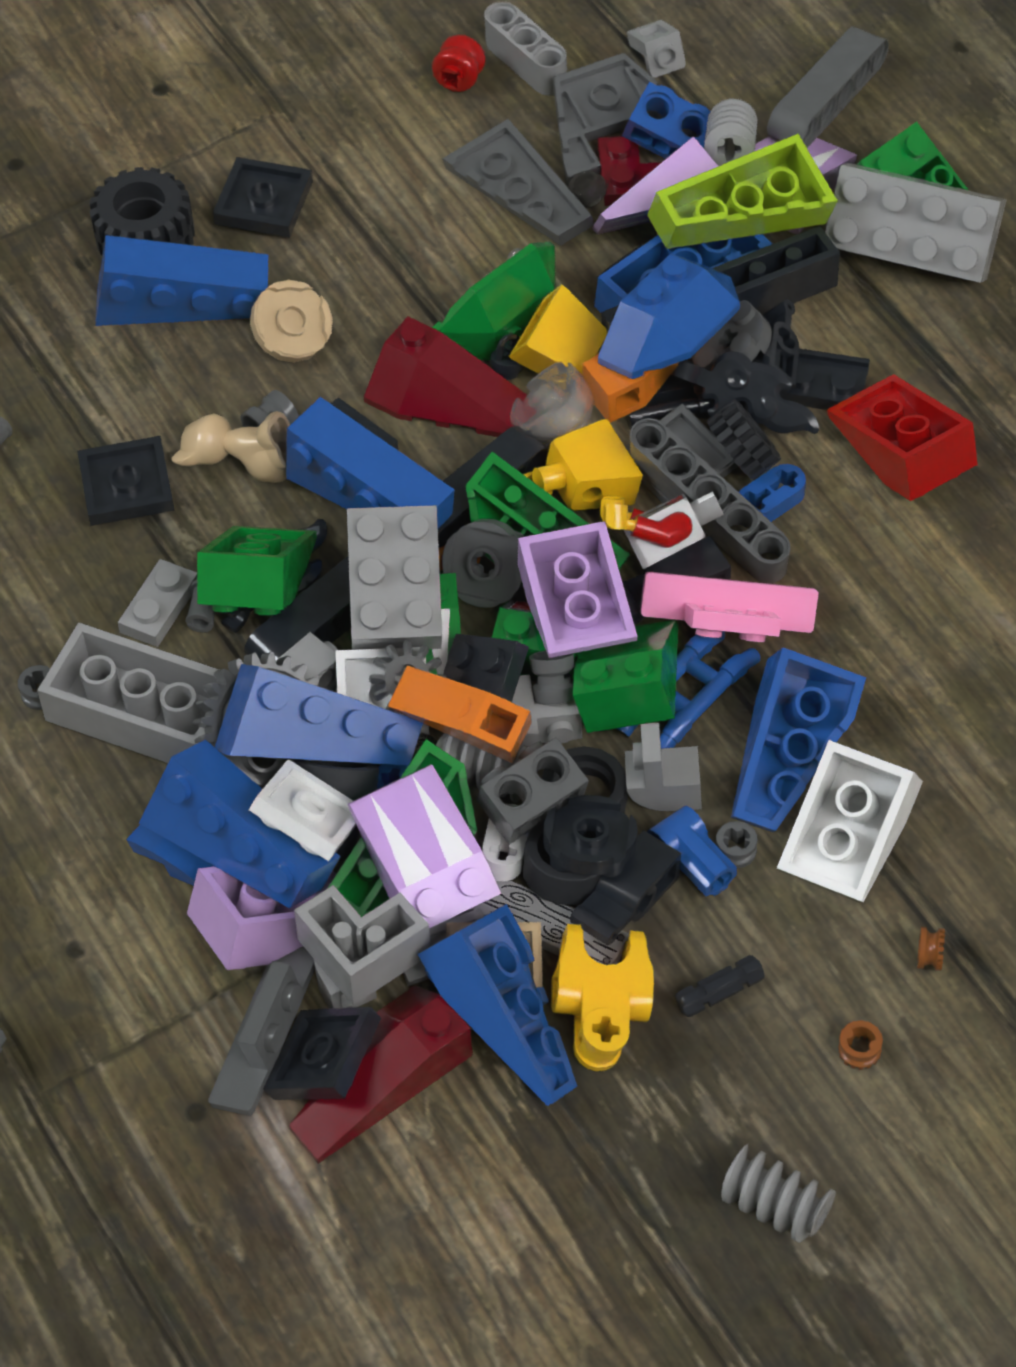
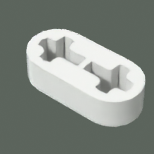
M505 804V805L510 806V807H516V806H518V805H514V804ZM489 818L482 852L496 881L513 880L522 871L525 842L529 832L509 845ZM500 851L508 853L506 860L498 859Z

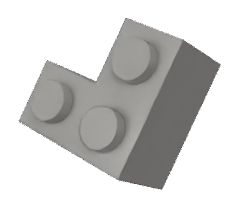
M334 885L294 910L298 941L353 1005L419 963L421 959L418 954L430 947L429 924L401 892L363 917L356 912Z

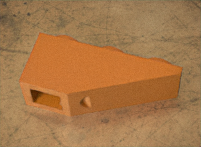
M598 355L582 363L584 392L605 419H608L611 423L645 407L675 370L678 363L662 369L644 371L643 376L630 379L598 364Z
M410 666L406 667L388 704V708L510 763H513L532 723L530 710L487 691Z

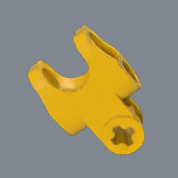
M567 924L562 935L559 958L552 977L551 1009L553 1013L574 1015V1054L579 1063L587 1069L606 1071L613 1067L619 1060L621 1050L628 1041L630 1021H649L653 1004L654 970L649 958L644 932L630 930L629 937L625 941L622 951V961L614 965L598 963L588 955L584 946V933L581 925Z

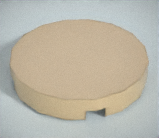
M285 280L273 283L258 296L251 309L250 326L255 340L266 353L278 360L295 363L310 359L324 347L332 332L333 318L328 303L322 295L319 297L312 290L313 287L304 282Z

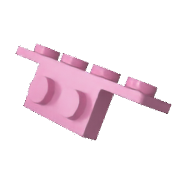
M646 572L644 574L640 613L645 617L684 620L691 628H696L695 634L704 637L720 638L722 637V631L739 633V638L742 640L765 642L766 635L779 637L780 630L811 633L814 630L818 591L807 587Z

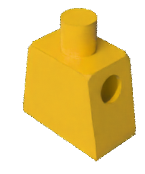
M560 285L544 297L509 358L561 386L568 387L583 376L582 363L599 354L598 350L608 332L598 319L565 286Z
M608 419L597 421L555 438L550 444L545 466L534 468L532 472V480L535 484L546 492L557 490L567 507L574 511L601 508V500L604 496L625 498V505H634L643 477L640 469Z

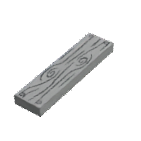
M496 881L501 894L463 912L467 913L481 908L483 916H486L507 904L517 922H541L542 949L559 956L562 935L567 924H572L570 916L574 909L566 905L544 900L531 891V889L513 881ZM583 930L585 950L592 959L605 965H614L619 962L629 933L621 931L612 944L606 945Z

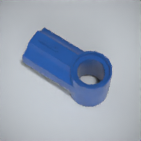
M683 806L647 831V833L681 853V871L705 896L718 895L737 876V867L709 838L705 824L691 807Z

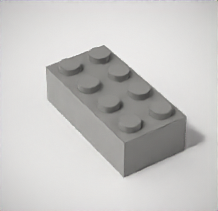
M852 163L840 166L834 192L838 202L828 220L825 231L837 249L979 283L987 280L1007 199Z
M78 623L37 692L45 721L169 763L172 756L196 745L197 743H195L194 739L205 734L204 728L193 724V720L205 717L206 713L195 704L196 701L211 698L202 687L204 684L212 682L219 684L214 676V672L219 669Z

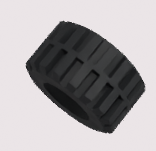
M137 167L135 171L131 172L123 170L118 172L119 176L115 178L110 176L105 179V186H98L94 191L95 197L91 198L89 204L90 216L97 249L101 256H103L106 235L193 245L195 227L188 190H185L184 183L180 179L175 180V176L170 172L162 174L158 168L144 170L143 167Z

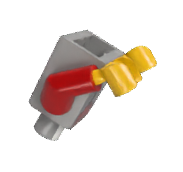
M713 491L690 503L687 497L682 494L646 512L636 508L633 509V512H628L625 498L604 496L601 500L600 516L602 521H605L607 528L624 530L643 569L703 539L706 536L701 526L724 515Z

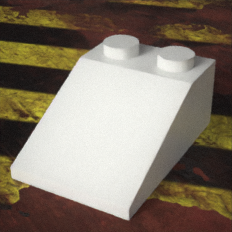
M829 740L777 869L864 902L907 822L923 781L913 771Z

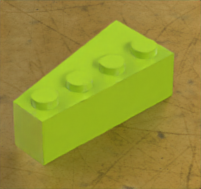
M796 134L657 191L647 216L666 249L823 225L828 222L838 200L799 134Z

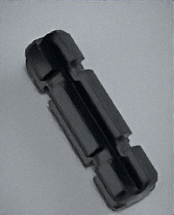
M749 955L735 963L736 968L732 969L729 965L696 983L697 988L694 989L690 985L680 990L675 995L678 1008L686 1017H692L704 1011L705 1004L708 1003L709 1007L744 990L742 985L747 984L750 987L762 981L765 974L760 961L753 955Z

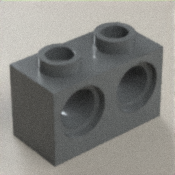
M554 738L545 745L541 741L532 744L519 755V762L508 769H505L504 766H499L481 780L483 785L480 787L477 802L509 845L544 822L549 811L555 806L557 812L560 808L568 806V799L585 794L589 780L557 738ZM541 769H551L559 775L560 779L556 782H547L541 779L537 772ZM504 793H514L521 798L523 803L516 807H510L501 801L500 796Z

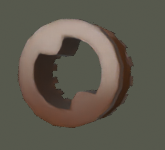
M921 926L917 969H924L926 965H932L935 971L942 970V951H944V947L939 946L944 945V928H939L937 932L931 933L927 930V927Z
M860 1020L847 1024L842 1029L839 1038L838 1051L841 1060H844V1064L851 1065V1068L855 1069V1067H858L859 1070H863V1067L869 1069L872 1064L876 1065L877 1060H880L882 1052V1033L871 1022ZM855 1036L857 1038L863 1036V1039L868 1038L870 1043L867 1052H858L850 1048Z

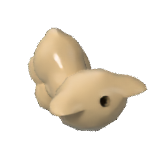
M276 411L270 413L259 427H240L233 430L225 417L215 413L206 415L185 427L181 437L180 450L171 460L175 464L187 467L213 465L227 457L228 454H231L242 462L254 479L261 482L279 483L287 479V428L290 426V423L284 413Z

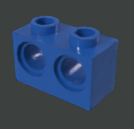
M649 82L631 114L622 136L667 159L692 138L685 135L682 129L694 131L698 136L694 138L704 148L707 120L711 111L703 105L692 104L678 97L672 89L666 86H657ZM647 111L658 112L662 119L652 118Z

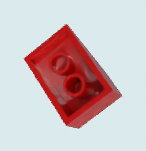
M894 374L827 409L830 420L884 485L909 501L924 496L927 492L978 465L973 422Z

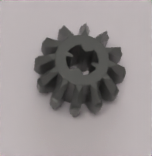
M410 640L404 641L403 656H398L392 644L388 645L386 651L392 659L391 663L389 664L379 657H376L373 661L377 668L385 671V675L373 674L369 676V682L372 684H386V687L373 694L375 701H380L388 695L393 696L397 687L394 682L395 676H401L403 668L410 666L430 673V671L442 664L439 657L433 658L425 664L423 660L428 655L429 647L425 644L422 645L417 656H412V643ZM435 674V675H438V676H441V677L446 678L445 675ZM387 704L386 709L394 712L395 710L388 708Z

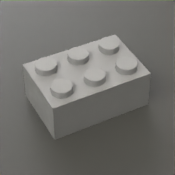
M437 505L347 509L352 650L384 649L390 644L395 648H403L405 640H410L412 647H421L425 644L429 649H442Z

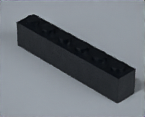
M818 226L712 269L731 277L739 301L745 300L750 302L756 310L764 314L786 298L794 304L838 286L840 252L824 230ZM618 306L601 312V324L607 329V332Z

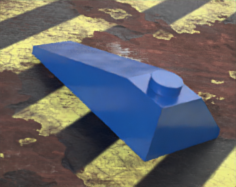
M781 648L767 659L755 700L731 818L770 832H775L815 774L828 741L837 742L855 719L866 677L786 648Z
M507 904L418 954L428 978L434 983L441 997L547 1106L577 1087L560 1033L548 1025L543 1010V1005L549 1002L544 987L536 988L528 965L535 961L531 947Z

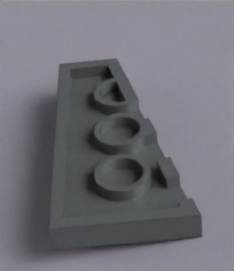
M509 119L443 158L447 170L560 246L594 226L592 215Z

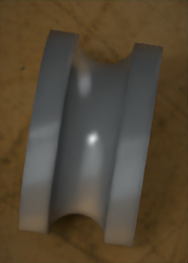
M31 666L25 669L19 676L18 689L21 699L30 709L42 710L38 692H33L32 688L36 689V684L42 683L50 670L48 666Z
M732 821L724 824L718 830L716 846L737 868L750 865L755 859L758 839L753 827L741 821ZM732 840L738 844L744 841L745 848L741 849L738 846L728 848V842Z

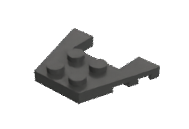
M625 53L554 76L553 78L564 175L568 186L600 175L601 165L588 142L624 130L648 83L651 82L658 86V82ZM647 111L652 118L662 119L658 112ZM682 129L685 135L698 137L694 131Z

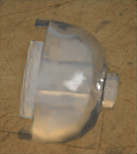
M557 362L543 369L525 386L530 393L523 402L517 397L510 412V420L514 426L520 427L522 432L532 436L543 445L550 446L555 438L589 425L588 421L592 415L594 398L590 384L571 363L568 362V367H566L562 362Z

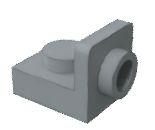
M658 20L627 31L629 45L644 55L647 71L651 77L656 78L685 67L686 62L679 30L668 23Z

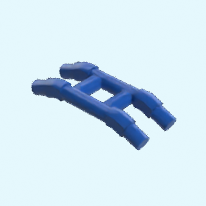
M722 631V637L720 638L695 635L685 644V648L677 655L676 681L687 672L704 683L705 686L692 700L676 691L675 719H670L662 730L663 733L660 736L661 749L674 748L677 743L679 744L685 734L692 728L693 723L731 684H734L740 677L745 675L747 670L760 662L761 657L756 649L749 648L741 654L734 655L720 667L718 672L700 659L725 639V631ZM638 725L616 729L625 736L630 737Z

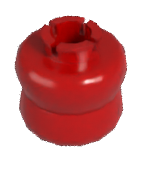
M466 35L448 37L441 45L440 52L433 59V76L445 89L453 92L469 90L476 83L478 74L484 69L486 62L485 52L481 45L471 37Z

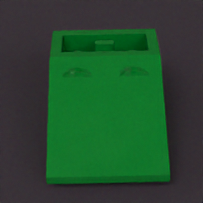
M917 121L857 164L968 190Z

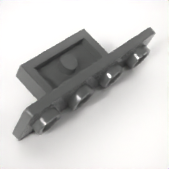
M300 947L266 966L208 1101L212 1108L248 1116L254 1114L264 1091L263 1088L277 1061L315 971L314 958L304 947Z

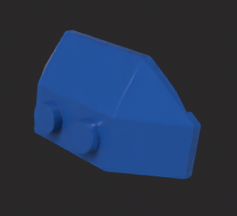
M670 254L620 301L598 355V364L630 379H635L643 376L644 371L662 369L691 358L740 310V301L731 277L698 262Z

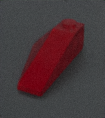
M409 316L384 342L363 397L364 403L400 420L412 422L413 417L434 420L438 427L450 428L451 424L474 428L477 434L499 437L512 426H519L532 435L548 416V409L444 333Z
M414 986L376 1013L381 1017V1020L345 1099H309L290 1123V1131L318 1164L473 1056L470 1027L440 994Z

